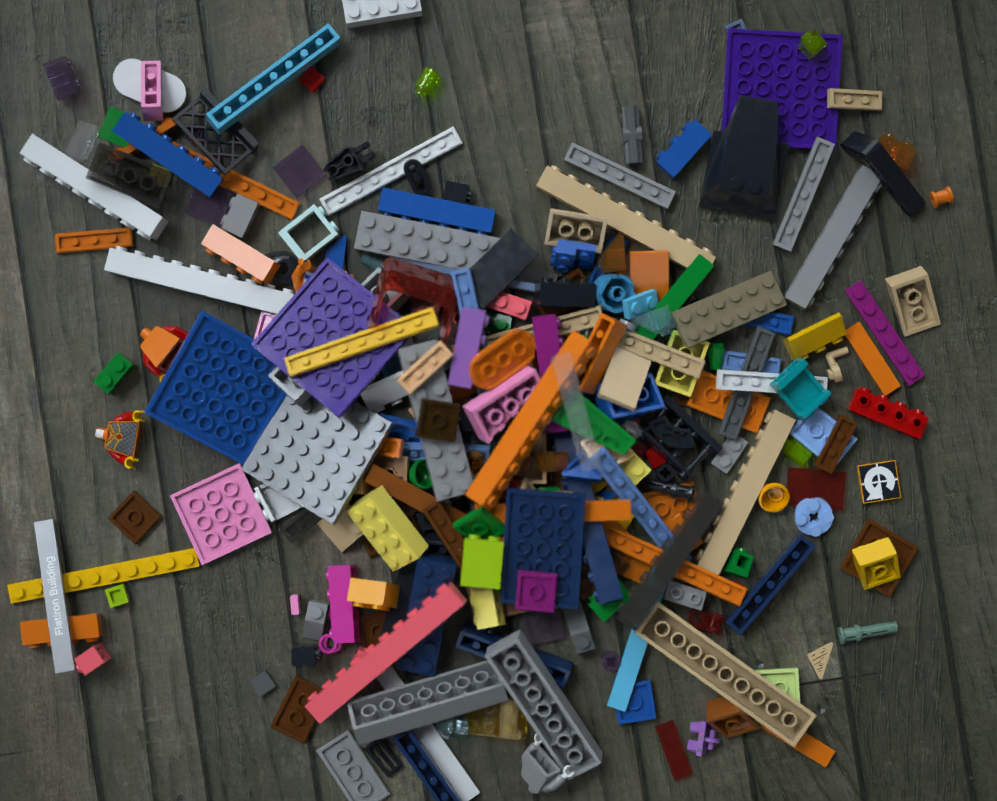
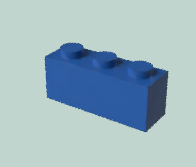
M696 119L692 123L688 121L681 129L683 131L681 136L678 137L676 135L669 142L671 147L667 151L663 149L656 157L658 161L655 165L672 180L712 136Z

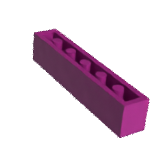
M555 314L532 317L540 379L563 346L562 337H558V330L561 329L560 318H556ZM570 395L565 396L561 407L570 398ZM559 407V408L556 410V412L554 413V415L560 410L561 407ZM553 421L546 425L547 433L569 430Z

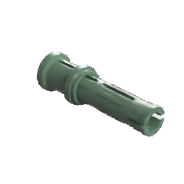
M896 621L861 627L860 625H854L851 628L842 629V627L838 628V638L841 645L855 640L860 642L863 638L898 633Z

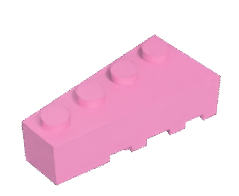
M526 366L495 389L485 391L462 406L479 439L489 444L493 440L492 437L505 427L504 424L519 412L518 410L527 401L540 381V377L535 369Z

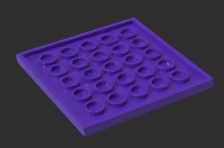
M728 28L721 132L727 128L739 96L742 95L778 102L780 142L788 143L789 148L811 149L816 137L834 143L835 146L832 151H835L838 109L827 108V89H840L843 35Z
M327 257L251 343V346L290 377L284 358L402 317ZM410 337L297 375L291 379L340 419Z

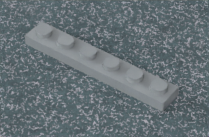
M816 137L773 245L791 252L835 146L834 143Z
M573 142L564 158V161L665 209H668L676 192Z

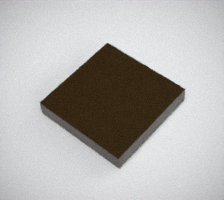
M421 398L415 437L455 443L461 404Z

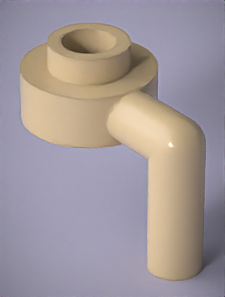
M847 346L826 354L829 365L827 374L830 381L834 380L835 383L843 381L840 368L834 358L849 354Z

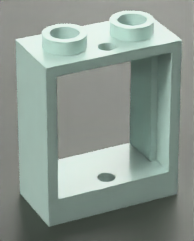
M315 204L278 232L298 259L303 258L304 263L339 237L337 233L339 231L338 227L333 221L329 223L325 218L327 213L321 206L317 208ZM315 212L331 234L305 254L290 236L289 232Z

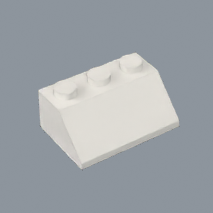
M402 371L366 387L361 396L369 410L378 413L385 410L384 406L389 403L394 406L403 402L402 398L407 396L408 392L397 381L403 374Z

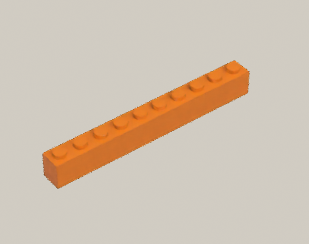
M573 330L465 493L466 496L488 510H491L497 504L498 498L507 489L514 474L519 471L521 463L530 454L535 442L540 439L542 431L551 422L556 410L563 404L565 396L573 389L575 381L584 372L589 360L594 357L598 348L597 345Z

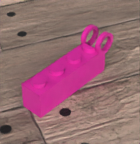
M356 564L328 566L326 571V579L329 581L327 598L330 601L328 617L331 620V628L329 634L323 635L319 640V648L326 654L338 652L341 650L343 643L360 641L359 608L353 606L354 602L347 601L350 578H357ZM329 638H332L334 641L333 649L328 646Z

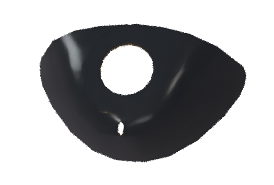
M275 251L265 254V256L278 264L284 262L288 265L289 270L286 274L276 272L274 276L285 283L293 285L291 276L299 265L298 257L288 251Z

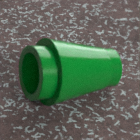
M714 341L709 343L707 352L710 369L712 370L722 369L726 349L724 342Z

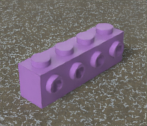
M462 307L448 380L449 385L470 389L473 387L469 377V365L473 357L479 353L480 346L485 344L486 335L483 334L484 327H488L490 317L486 315L487 310Z

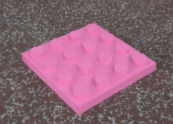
M241 463L170 495L202 565L272 533L262 508L254 497V491L245 472L241 470Z

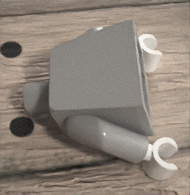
M537 733L534 736L535 742L531 743L522 754L521 776L528 783V790L531 793L539 794L543 791L545 793L554 791L566 782L567 777L578 775V771L570 773V769L574 765L565 766L563 774H561L562 770L541 748L540 744L544 743Z

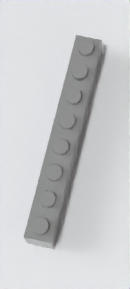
M864 165L859 167L784 295L786 301L801 310L806 309V307L810 308L815 300L813 295L816 290L819 292L824 285L823 278L825 274L829 275L834 267L832 262L835 257L839 258L844 250L842 245L845 241L848 242L854 233L851 231L853 226L860 223L863 215H861L863 209H868L873 200L870 197L873 192L877 193L882 185L871 169Z

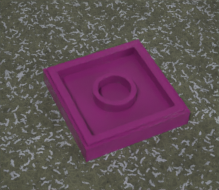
M518 570L515 609L554 613L557 573Z

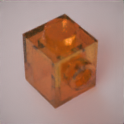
M567 450L537 452L538 471H563L568 466Z

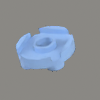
M806 498L795 508L794 518L796 525L801 532L807 535L817 537L826 532L832 525L834 519L832 509L828 502L822 498ZM817 512L818 518L816 520H810L811 517L809 514H815Z

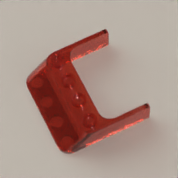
M394 257L384 260L367 328H372L377 324L385 292L395 291L445 308L438 342L441 340L446 346L457 303L452 276Z

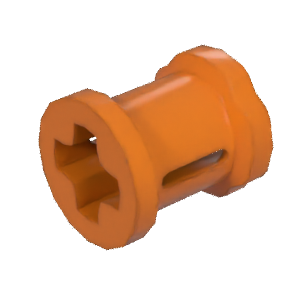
M949 186L945 187L944 190L929 193L930 201L934 208H938L939 205L947 202H954V196Z

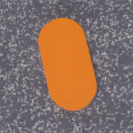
M513 329L476 354L469 365V377L472 383L481 389L492 390L529 365L535 357L536 343L534 336L523 329Z

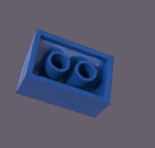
M652 373L646 376L634 411L597 397L601 384H599L594 393L599 410L611 420L665 408Z

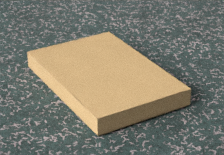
M617 347L609 362L597 397L634 411L651 361Z

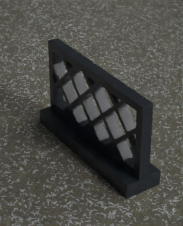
M206 88L199 97L174 116L172 122L225 176L246 157L256 152L259 142L239 121L224 131L232 135V141L220 140L221 134L218 135V140L207 139V131L215 130L213 127H207L206 113L220 104V102ZM201 103L205 107V114L194 113V107ZM183 116L191 117V125H183L179 119ZM194 117L205 118V126H193ZM193 130H205L204 139H196L193 136ZM207 143L218 144V153L209 152L206 149ZM220 144L231 145V154L220 153ZM234 145L242 146L246 152L242 155L234 154ZM220 157L231 158V164L226 169L220 164Z

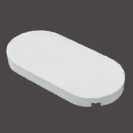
M138 59L124 60L114 70V85L121 94L141 103V61ZM162 70L163 113H171L179 110L185 104L187 92L183 82L178 77Z

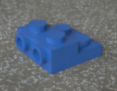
M558 239L557 246H553L550 266H554L553 270L560 273H570L573 270V266L580 269H592L597 245Z

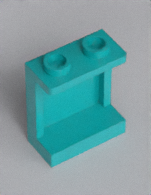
M796 358L769 385L797 418L809 419L815 414L814 410L817 407L824 405L829 400L828 397L832 393L830 390H825L806 367L808 363L805 359Z

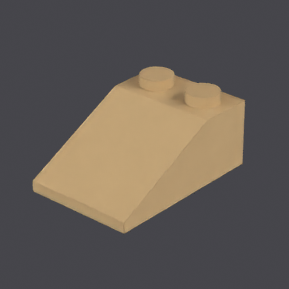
M922 266L885 278L888 293L904 337L941 324L929 276Z

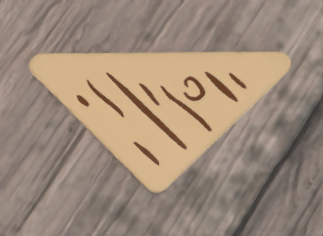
M833 642L807 655L819 679H823Z

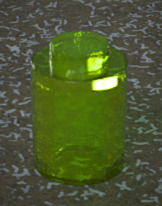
M424 67L414 85L415 93L424 98L426 95L431 96L441 75L428 67Z
M795 438L792 440L788 439L782 447L784 449L782 453L799 467H802L813 453Z

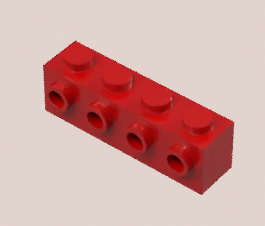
M862 386L860 389H854L846 408L847 411L912 438L921 439L929 417L924 416L925 412L915 408L913 411L909 410L906 404L896 401V404L889 401V397L878 394V396L871 394L872 390Z

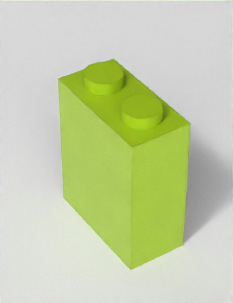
M469 534V538L465 537L460 586L500 589L504 541H501L500 537L489 536L488 539H481V535Z

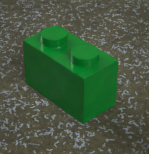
M117 352L93 382L104 392L112 395L136 365L125 355Z

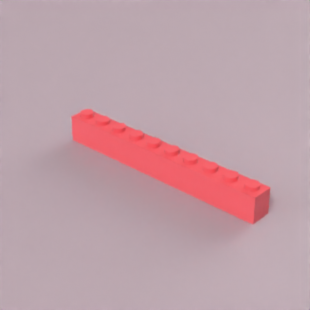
M452 582L447 586L445 583L436 590L437 594L433 598L428 596L421 603L423 605L418 610L414 608L407 614L408 619L404 622L402 620L398 621L392 627L394 630L390 634L385 632L378 638L380 641L378 644L368 646L361 658L356 656L350 662L351 666L348 669L343 667L335 674L336 679L333 681L329 679L321 686L322 690L319 693L315 691L307 698L308 703L305 707L319 724L464 605L467 599Z

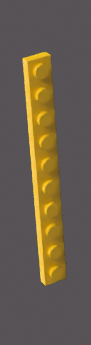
M191 548L62 574L65 593L199 567L200 560L195 549ZM42 578L7 585L11 604L44 597Z

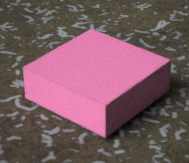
M292 594L290 596L291 614L298 615L301 613L300 594Z

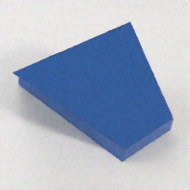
M583 450L562 471L563 479L602 483L601 474Z

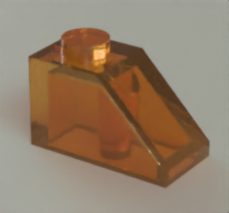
M623 232L617 234L602 252L601 258H598V269H602V274L626 272Z

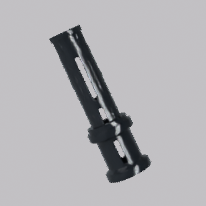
M644 477L636 485L637 488L669 494L674 499L678 497L686 499L688 502L693 501L695 494L694 485L689 487L681 485L679 482L672 484Z

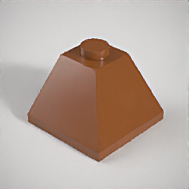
M717 697L706 702L707 723L727 739L760 729V725L726 698Z

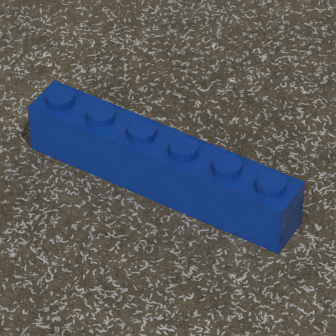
M132 111L130 114L127 112L123 113L112 132L208 197L213 195L224 179L220 176L222 172L213 166L211 169L204 165L205 161L197 155L195 158L191 157L188 154V149L182 145L177 147L172 144V138L166 134L161 136L156 133L157 128L147 122L146 125L139 121L141 117Z
M383 187L378 211L382 215L391 217L395 215L400 216L401 219L420 220L419 222L435 223L438 226L455 227L457 230L467 232L468 230L475 231L477 234L491 235L496 210Z

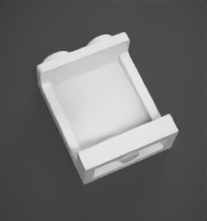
M266 484L254 488L256 491L254 497L258 503H262L264 507L262 512L267 521L275 522L303 507Z

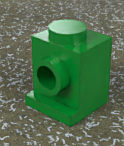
M737 547L736 550H731L726 566L722 571L738 578H748L754 556L747 554L748 550Z

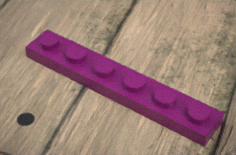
M859 280L844 291L907 386L925 376L863 282Z

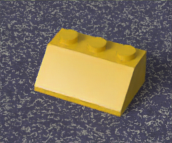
M839 312L782 341L793 361L796 358H808V353L812 351L818 353L826 349L825 345L830 342L834 345L842 341V336L847 333Z

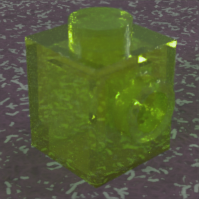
M815 29L812 33L808 30L800 37L802 41L797 46L811 60L828 43Z

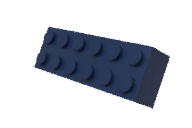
M424 553L418 558L407 614L414 608L417 610L423 606L421 603L428 596L433 598L437 594L436 590L445 583L447 586L449 583L454 582L457 567L455 560ZM446 620L398 659L396 669L434 677Z

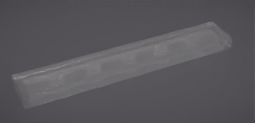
M567 352L553 356L551 360L581 470L584 472L602 467L571 353Z

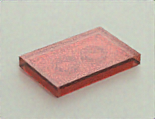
M788 467L786 488L790 499L787 506H797L806 498L819 497L827 501L831 509L843 510L846 472L833 471L832 474H829L823 470Z

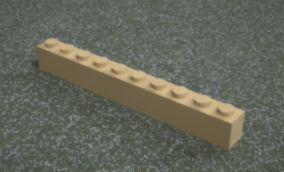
M554 165L551 167L546 166L536 185V189L583 214L607 217L608 228L651 251L668 250L669 261L684 269L688 268L699 253L712 264L716 258L711 250L705 247L700 249L693 240L680 238V234L672 229H669V231L665 230L658 221L653 220L651 222L645 219L646 215L643 213L630 211L628 205L622 202L617 204L612 201L610 195L603 192L602 194L595 192L596 188L587 183L585 186L578 182V178L570 174L568 176L562 174V170Z
M777 410L767 413L764 419L766 424L763 430L759 429L755 437L757 442L754 447H750L747 453L749 458L746 464L743 463L738 471L740 476L737 481H733L730 487L732 492L729 498H725L721 505V508H723L721 515H716L712 524L715 527L712 533H707L704 539L706 545L696 555L695 559L698 560L697 566L717 575L720 574L796 421L795 419Z

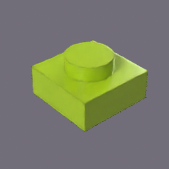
M125 584L105 589L110 608L130 602Z

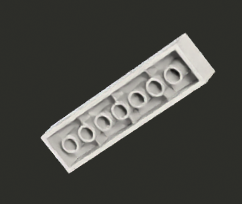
M31 134L20 151V154L25 156L23 158L24 161L35 168L41 166L39 169L41 172L52 179L56 176L55 181L68 189L72 186V192L84 199L89 197L88 202L102 210L105 207V213L116 220L119 217L122 218L120 221L122 224L132 230L136 227L138 229L136 233L149 241L151 238L157 241L169 222L34 134Z

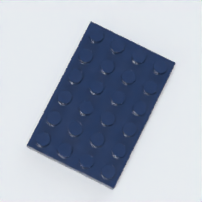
M507 488L500 603L516 604L518 570L557 573L555 608H579L586 493Z

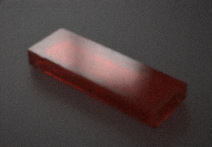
M673 719L654 725L674 781L692 775Z

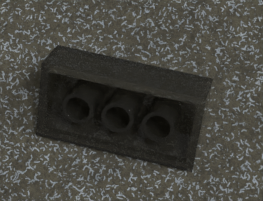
M99 142L90 162L86 179L159 208L173 172Z

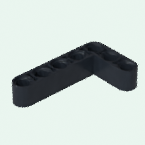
M853 131L840 144L848 155L866 162L906 215L912 218L926 205L924 199L877 139Z

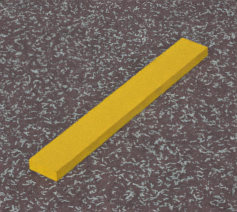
M431 307L284 358L289 375L292 378L437 328L439 324L434 309Z

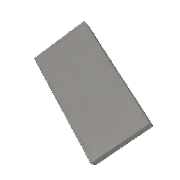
M349 729L316 750L348 801H381L391 794Z

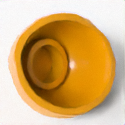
M779 483L764 485L758 495L760 507L772 513L783 510L790 499L787 488Z

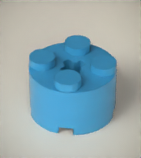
M602 274L594 282L596 284L595 306H601V310L605 312H623L622 300L636 295L633 282L624 275Z

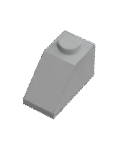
M312 599L309 601L303 637L320 640L324 633L330 603Z

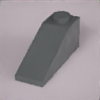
M579 598L578 609L562 608L576 654L595 649Z

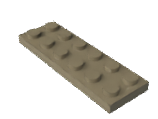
M768 271L671 312L669 315L685 348L688 349L785 307L787 303L772 272Z

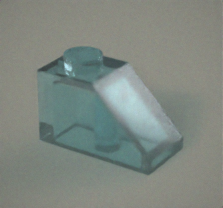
M668 305L630 319L632 324L655 335L661 334V336L671 334L673 333L671 329L676 327Z

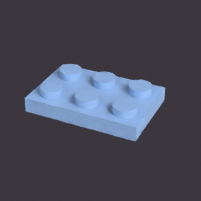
M819 407L814 410L815 414L809 419H798L789 433L817 457L836 422ZM854 435L851 436L838 463L857 441Z

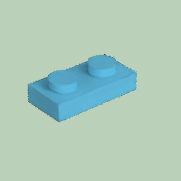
M649 289L622 300L624 317L630 320L652 311L658 304L657 290Z

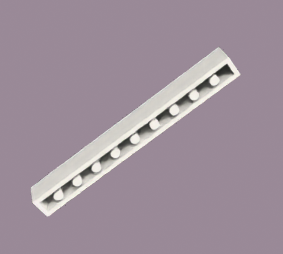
M116 246V249H109L104 268L107 272L278 314L294 296V291L283 288V291L275 290L276 286L266 283L264 287L259 286L256 281L246 279L244 282L238 280L239 277L227 274V277L220 276L219 271L209 269L208 272L201 271L202 267L191 264L190 268L182 266L183 262L172 260L171 263L165 262L163 257L153 255V258L145 257L146 253L136 250L134 254L129 253L127 248Z

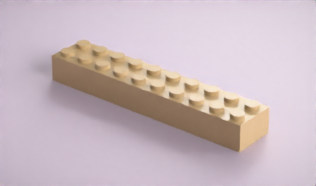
M655 600L634 630L635 634L793 747H795L817 716L657 600Z

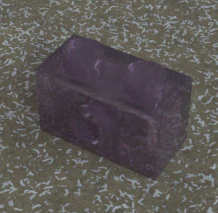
M63 56L43 64L57 101L81 93L82 83L79 77H75L73 73L75 66L71 58L68 59L67 56Z

